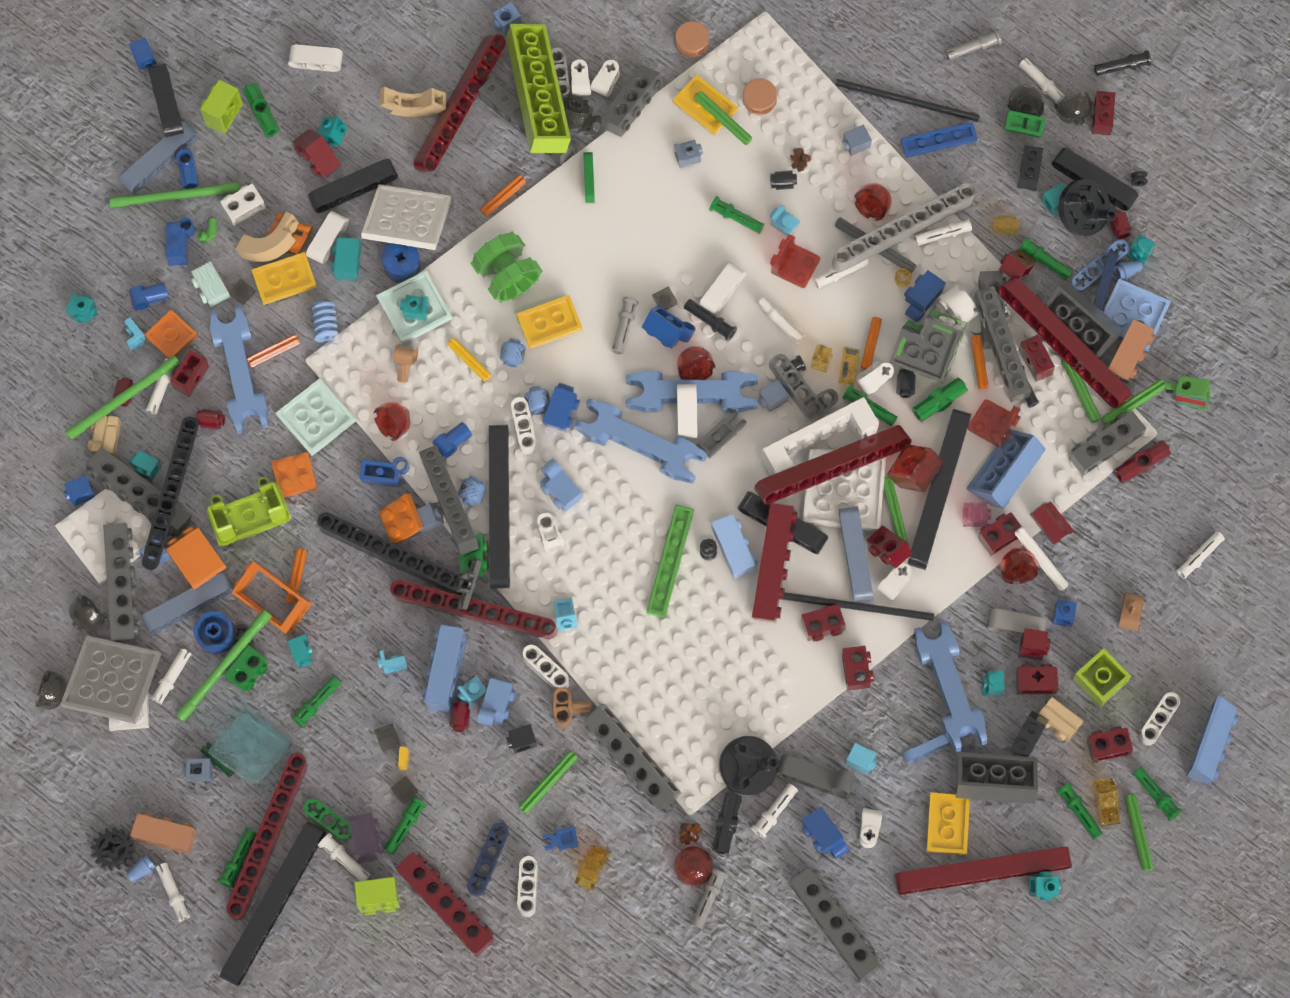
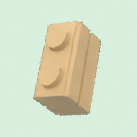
M104 416L91 425L93 437L88 441V450H90L92 455L102 447L116 457L121 427L119 417Z
M1051 697L1039 713V715L1049 720L1045 729L1050 728L1053 730L1055 737L1061 741L1066 740L1069 742L1084 722L1083 719L1053 697Z

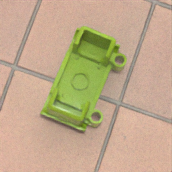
M261 477L258 479L260 492L226 505L220 495H213L211 497L212 505L207 507L206 512L219 546H226L284 524L291 519L279 484L276 485L275 482H269L268 478Z

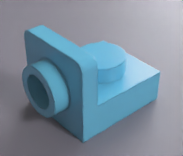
M782 204L778 209L775 208L770 215L771 226L788 237L800 223V220L785 211V206Z
M129 317L124 323L127 326L125 331L131 337L126 341V344L132 351L141 347L146 338Z
M572 598L553 601L558 630L576 628L577 621Z
M379 651L380 657H377L380 669H384L385 674L408 668L405 656L394 655L386 660L384 651Z
M475 676L462 687L461 685L457 687L459 692L457 696L461 702H467L471 706L485 696L487 689L479 678Z

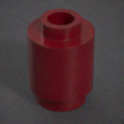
M1117 210V217H1114L1116 219L1109 221L1114 236L1117 239H1125L1131 235L1132 228L1126 212Z
M124 377L121 380H117L113 398L134 384L133 380ZM132 397L120 406L128 407Z
M209 409L197 411L196 419L201 428L219 430L221 426H224L225 415H222V411Z
M455 702L453 707H451L449 727L453 728L455 732H464L465 729L469 728V704Z

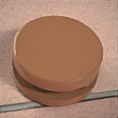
M688 21L678 27L675 33V45L679 53L689 58L698 57L705 53L709 45V33L703 24L696 21Z
M757 78L748 82L743 90V104L745 108L755 115H765L771 112L777 103V90L774 84L763 78Z

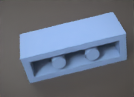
M731 514L711 522L712 531L733 579L755 571L757 559L754 553L750 554L748 549L750 544L746 535L742 536L740 531L742 526L739 519H735L734 515Z

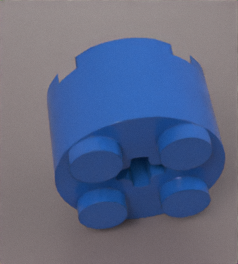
M389 243L382 252L381 259L384 271L392 281L402 283L419 273L421 263L417 247Z
M218 611L206 612L200 616L194 625V637L204 652L218 655L225 653L233 647L235 630L230 619Z

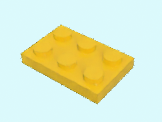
M696 74L676 95L672 102L715 136L723 125L695 100L696 94L700 91L705 93L731 118L738 111L739 107Z
M305 252L252 269L263 305L317 287Z
M570 295L516 313L529 349L583 330Z
M930 792L927 835L928 853L967 855L970 799L956 798V794Z

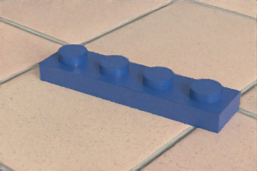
M973 122L901 138V144L905 158L976 142L978 138Z

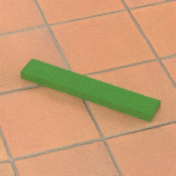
M675 505L646 614L666 618L694 514V509Z

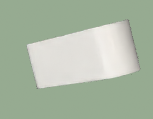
M292 45L288 65L299 69L337 72L341 68L343 52L337 48Z
M331 211L311 242L306 256L321 264H325L333 252V244H337V237L341 238L345 232L349 219Z
M730 262L705 293L699 305L712 314L717 315L741 284L746 272Z
M677 384L678 436L684 439L697 438L696 384Z
M517 397L511 402V410L519 448L523 454L530 455L536 450V438L527 401L522 397ZM517 406L525 407L522 411L515 410ZM522 423L528 424V427L522 429L519 427V425ZM525 441L532 442L530 446L523 445Z
M528 645L524 648L522 653L524 662L554 690L560 687H569V679L566 672L537 646ZM530 652L537 654L534 659H528L527 655ZM549 665L551 669L548 672H543L541 667ZM563 678L565 682L562 685H557L555 680Z
M1166 693L1144 725L1139 735V739L1144 745L1150 746L1156 742L1179 707L1180 698L1176 693ZM1165 700H1172L1175 706L1169 707ZM1155 716H1162L1164 718V722H1157ZM1146 731L1152 732L1153 735H1154V738H1152V739L1147 738V737L1145 736V732H1146Z
M531 856L522 858L519 864L517 906L520 914L525 917H530L535 913L537 903L538 865L537 861ZM526 863L534 864V868L531 871H526L523 867ZM526 882L533 884V888L530 891H525L522 888ZM525 902L532 904V908L528 911L521 908Z

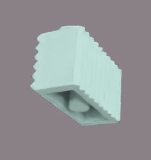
M211 261L191 271L193 276L191 281L195 289L199 288L202 293L199 295L204 304L208 302L211 308L230 298L227 288Z

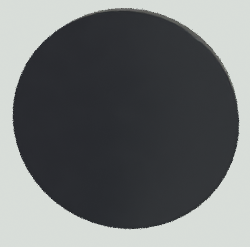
M742 736L729 742L723 749L719 758V773L725 785L732 791L741 795H755L763 792L772 784L780 763H778L779 759L776 757L774 750L767 742L754 736Z

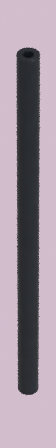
M837 79L835 85L978 122L980 115L841 79Z
M786 592L783 599L823 606L839 604L840 608L934 621V613Z

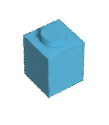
M855 743L846 759V765L867 775L869 770H874L878 762L875 760L877 753Z

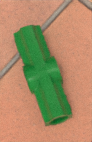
M250 83L246 85L242 90L265 137L276 135L280 129L258 84ZM265 108L263 111L258 112V109Z
M958 377L943 388L935 389L928 395V398L912 408L914 416L922 423L936 412L946 410L954 400L968 392L966 384Z

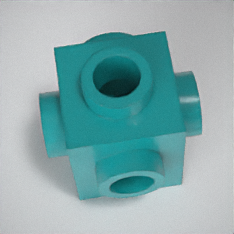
M338 116L323 117L317 133L323 136L329 146H336L341 144L348 127Z
M72 294L66 312L70 318H73L78 323H90L97 314V306L90 296Z
M1041 871L1040 875H1029V896L1040 897V900H1052V897H1059V891L1061 890L1059 876H1054L1049 871Z

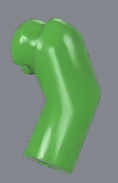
M208 219V229L197 234L200 242L208 243L217 235V219Z

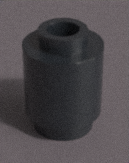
M792 170L775 171L773 174H770L771 189H794V185H797V175L793 174Z
M906 369L899 370L896 381V393L901 398H910L915 394L916 375L914 372Z

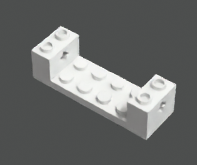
M863 397L767 446L762 452V462L771 476L793 467L794 464L790 458L795 456L799 450L812 447L815 444L814 442L820 439L824 441L832 433L845 430L848 425H850L857 439L861 440L876 434L879 422Z

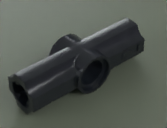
M725 792L721 813H719L715 830L717 831L712 851L729 855L733 834H735L739 818L737 816L742 796Z

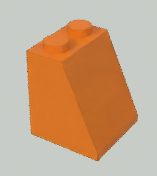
M189 526L182 531L183 534L180 537L169 539L164 549L188 584L195 590L227 567L197 526Z

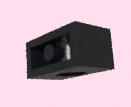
M1024 146L1018 188L1036 191L1043 148Z
M1031 711L1010 749L1023 757H1029L1049 720Z

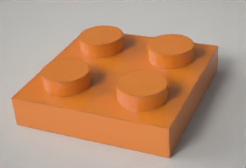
M170 310L144 336L169 359L172 356L177 357L198 337V334L175 312Z
M308 452L271 461L276 484H279L283 497L317 489Z
M404 494L379 511L390 542L399 545L424 528L411 494Z

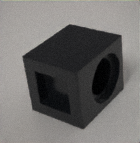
M531 724L508 731L507 744L509 749L513 748L515 754L537 747Z

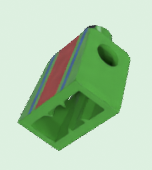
M1180 376L1178 383L1167 382L1165 392L1175 394L1178 404L1206 411L1211 395L1210 380Z

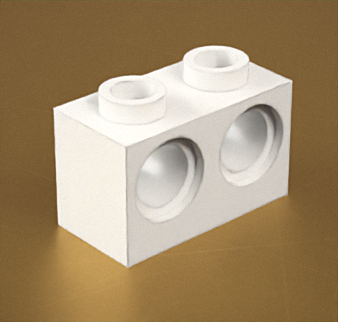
M253 183L249 186H243L238 192L233 195L229 194L220 201L224 212L233 226L266 208ZM248 197H254L252 201H246ZM232 206H238L236 210H230Z

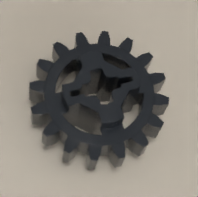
M113 827L112 832L108 828H105V834L99 832L100 838H94L93 841L96 845L91 846V849L95 851L91 855L93 858H97L95 860L96 864H101L102 869L108 866L110 871H113L115 866L118 870H121V864L128 866L126 860H132L133 858L130 853L135 852V849L130 847L134 845V841L129 840L131 836L129 834L124 835L125 831L123 829L118 832L116 827ZM114 837H119L124 841H116ZM111 846H115V847H116V848H114V851H115V852H113V853L110 851V850H112V847H111ZM102 857H110L112 861H106Z

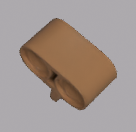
M403 344L395 346L393 362L399 364L398 382H408L410 365L416 364L418 347Z
M1125 592L1118 622L1119 628L1138 631L1144 596Z
M560 687L555 690L553 695V715L555 724L558 727H568L571 724L573 713L591 712L590 701L572 702L571 693L567 688ZM564 694L568 698L566 701L560 702L557 699L559 695ZM564 713L568 718L565 721H560L557 718L558 715Z

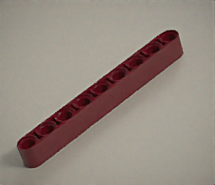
M501 34L488 35L482 40L447 101L446 110L441 112L414 160V168L418 172H431L437 168L479 94L478 90L484 85L505 48L506 40Z
M1013 276L999 287V295L1109 406L1118 408L1131 396L1129 388L1019 278Z
M896 425L763 478L755 484L754 490L765 504H771L905 450L910 446L912 439L902 426Z
M402 580L394 581L390 586V591L394 598L401 602L544 639H553L558 633L555 622L546 617L472 598L467 610L452 609L451 604L455 601H460V595ZM399 587H404L405 590L402 594H396V590ZM417 592H423V596L420 599H414V595ZM435 597H442L440 603H432ZM472 606H478L479 608L476 613H469ZM490 611H497V615L494 618H488V613ZM511 615L516 616L513 623L506 622L507 617ZM533 620L534 625L531 628H526L525 623ZM552 625L553 629L551 632L545 633L543 632L544 627Z
M300 753L292 754L286 763L228 901L226 910L234 920H242L248 912L307 771V761ZM296 760H302L303 764L300 767H293V763ZM294 778L295 783L293 785L287 786L285 784L287 779ZM281 796L288 797L284 804H279L278 799ZM279 814L280 819L277 822H271L272 815ZM267 832H271V839L267 841L263 840V835ZM262 850L265 852L261 859L255 858V854L258 851ZM256 869L257 874L254 877H248L247 873L249 870ZM244 887H248V894L245 896H241L240 890ZM241 906L240 913L232 914L233 907Z
M1058 847L903 871L894 874L897 894L905 895L1040 874L1041 871H1060L1072 868L1069 847Z

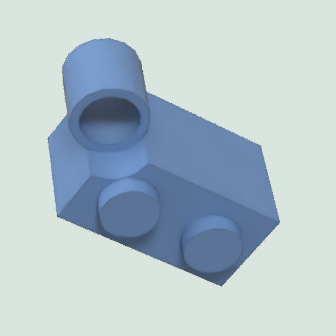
M553 458L540 468L546 476L540 481V489L545 495L549 494L553 498L552 502L558 509L562 508L566 512L583 498L582 491L565 474Z
M490 678L484 701L478 714V723L493 726L494 723L503 725L505 720L508 721L511 711L508 707L510 702L514 701L516 695L513 684Z

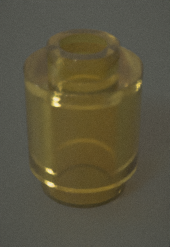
M998 215V217H993V232L1015 235V232L1019 231L1020 220H1016V216Z

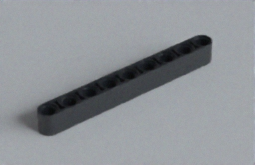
M957 409L952 410L911 552L913 554L909 556L907 562L909 566L926 570L970 422L971 413Z
M191 416L185 417L181 423L144 549L142 565L148 570H154L159 566L197 436L199 422Z
M489 425L490 589L510 588L508 425Z
M325 512L319 515L317 522L322 533L448 593L462 595V593H457L454 589L458 587L460 581L458 576H461L460 574L331 513ZM326 520L332 521L329 526L325 527L322 525ZM346 528L349 530L346 534L342 535L339 533L341 529ZM363 536L366 538L363 542L359 543L356 541L358 537ZM377 544L383 546L379 551L373 550V547ZM397 552L400 554L396 559L390 558L392 553ZM414 560L417 562L413 567L407 566L409 561ZM427 569L434 570L431 575L424 574ZM444 577L451 578V581L448 583L441 582ZM464 580L463 585H468L469 581Z
M310 822L304 825L220 973V978L237 987L241 984L317 851L318 844L325 836V830Z

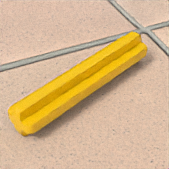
M452 338L448 342V347L484 382L490 379L491 373L456 338Z

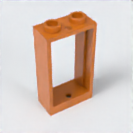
M253 561L249 563L244 570L245 574L243 577L235 582L232 594L257 613H260L263 609L272 615L269 620L270 623L285 634H291L313 602L260 562ZM258 571H261L299 600L284 622L244 593Z

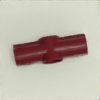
M1161 440L1145 451L1138 452L1135 457L1115 468L1114 473L1119 482L1122 484L1126 483L1140 473L1147 472L1150 467L1170 456L1169 446ZM1143 459L1147 462V464L1142 465L1138 462V460Z

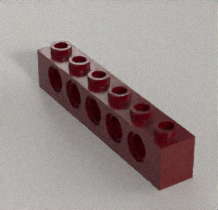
M412 852L395 867L396 871L464 945L478 957L494 942L492 937L494 933L487 925L483 927L479 923L481 919L474 911L470 913L465 908L467 904L460 896L456 898L452 894L454 890L447 882L443 884L439 880L441 876L434 868L430 870L425 865L427 861L421 854L416 855ZM418 870L425 872L424 877L421 879L414 877ZM435 884L438 886V890L435 893L428 892L430 885ZM444 899L452 901L451 905L447 908L441 906V902ZM456 914H464L465 919L462 922H456L454 920ZM470 928H477L479 931L476 936L471 937L468 935V930Z

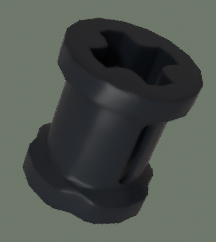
M800 355L791 360V363L798 372L806 370L805 363Z
M713 539L703 540L700 544V555L704 560H713L717 555V545ZM709 547L712 548V551H711V550H709L708 552L705 551V549H708Z

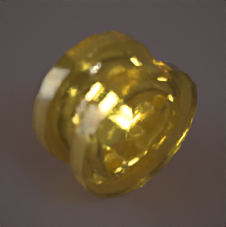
M905 268L897 270L894 277L895 284L899 287H907L911 282V272ZM901 274H903L904 277L907 276L905 281H901V279H898L900 278Z

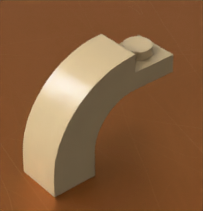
M382 87L380 88L379 106L389 109V114L397 116L426 117L446 110V93L430 88L417 94H405Z
M285 212L273 233L264 238H254L244 234L235 250L243 259L248 261L267 262L274 260L287 252L296 241L292 234L297 229L299 222L291 213Z

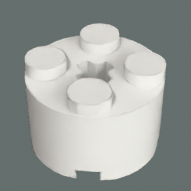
M958 285L953 286L937 298V303L934 306L941 313L965 322H969L978 316V311L974 313L973 310L976 307L974 302L964 289L962 291L957 289L960 287Z

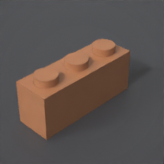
M1133 319L1109 366V369L1116 376L1126 381L1129 378L1133 379L1138 371L1135 367L1138 361H1143L1147 353L1144 351L1146 345H1151L1156 336L1153 334L1154 329Z
M144 812L143 815L137 813L130 836L135 841L190 855L197 831L192 828V824L181 822L180 825L174 823L173 819L163 817L161 820L155 818V815Z

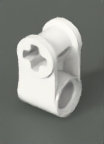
M580 59L575 60L571 65L572 97L591 95L587 63Z
M608 60L603 64L591 84L592 91L605 97L610 96L620 77L619 65L616 61Z
M876 361L857 375L856 380L863 391L869 395L892 377L894 368L890 363Z
M550 513L540 514L537 524L545 552L557 546L563 547L564 543L554 517ZM544 520H549L551 522V525L548 527H543L541 525V522Z
M902 563L896 569L894 568L882 580L877 589L893 601L909 581L912 571L911 567L906 563ZM899 571H906L905 575L899 576Z
M863 808L859 842L864 848H872L876 845L883 811ZM867 834L871 835L870 841L867 840Z

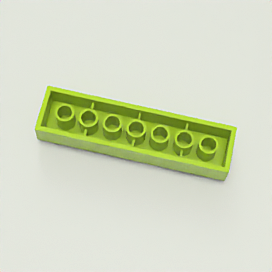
M510 24L506 41L530 153H566L571 137L546 24Z

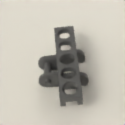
M478 560L472 561L469 573H462L461 576H458L460 581L458 587L454 588L457 593H462L458 609L467 610L482 563ZM464 580L469 581L466 589L462 588Z

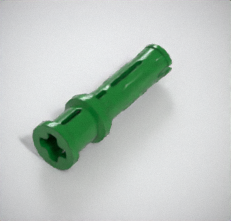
M718 196L714 198L710 205L709 211H715L723 215L724 219L730 218L758 234L764 228V223L735 209L733 204L720 200Z
M1027 237L1019 249L1034 260H1038L1064 278V280H1067L1073 270L1044 251L1045 249H1043L1044 247L1037 246L1030 241L1031 238Z
M850 384L842 399H847L853 403L864 397L875 417L892 427L898 416L873 402L866 393L862 394Z
M331 676L308 702H303L301 709L295 715L292 714L290 716L292 720L301 728H304L305 723L312 716L316 715L317 709L341 685V682L336 677ZM328 688H330L320 699H318Z
M1143 767L1138 768L1132 774L1157 802L1156 807L1166 814L1169 822L1183 811L1174 804L1170 795H1165ZM1144 779H1146L1147 782L1153 787V789L1155 790V792H1154V791L1152 790V788L1146 783V781H1145Z
M1070 782L1056 793L1062 796L1067 803L1066 807L1073 810L1092 837V840H1094L1103 832L1081 803V796L1076 794Z
M413 796L410 798L411 802L407 809L402 812L401 821L383 848L392 855L395 854L411 825L418 821L417 817L422 809L427 806L424 802Z
M245 829L230 862L227 861L224 866L226 868L221 877L217 879V882L228 888H233V882L237 874L241 873L240 866L257 835L256 832Z

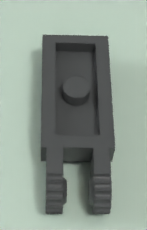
M736 411L732 412L726 419L721 420L696 444L698 448L707 453L709 459L746 425L747 421L745 419L740 420L734 427L730 425L738 416Z

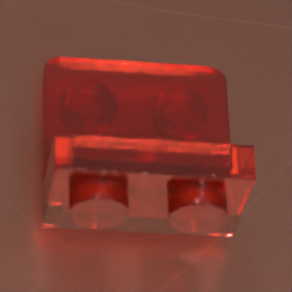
M788 234L786 240H781L778 254H774L770 261L771 274L798 287L805 288L820 262V256L795 245V237Z
M985 399L970 421L968 430L1000 448L1003 441L1007 442L1011 436V428L1018 425L1021 419L1019 416L1021 409L1014 405L1011 411H1008Z

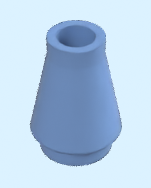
M1140 260L1117 263L1113 272L1117 280L1125 281L1143 270V266Z
M146 854L141 856L126 874L132 882H135L154 872V868L157 865Z

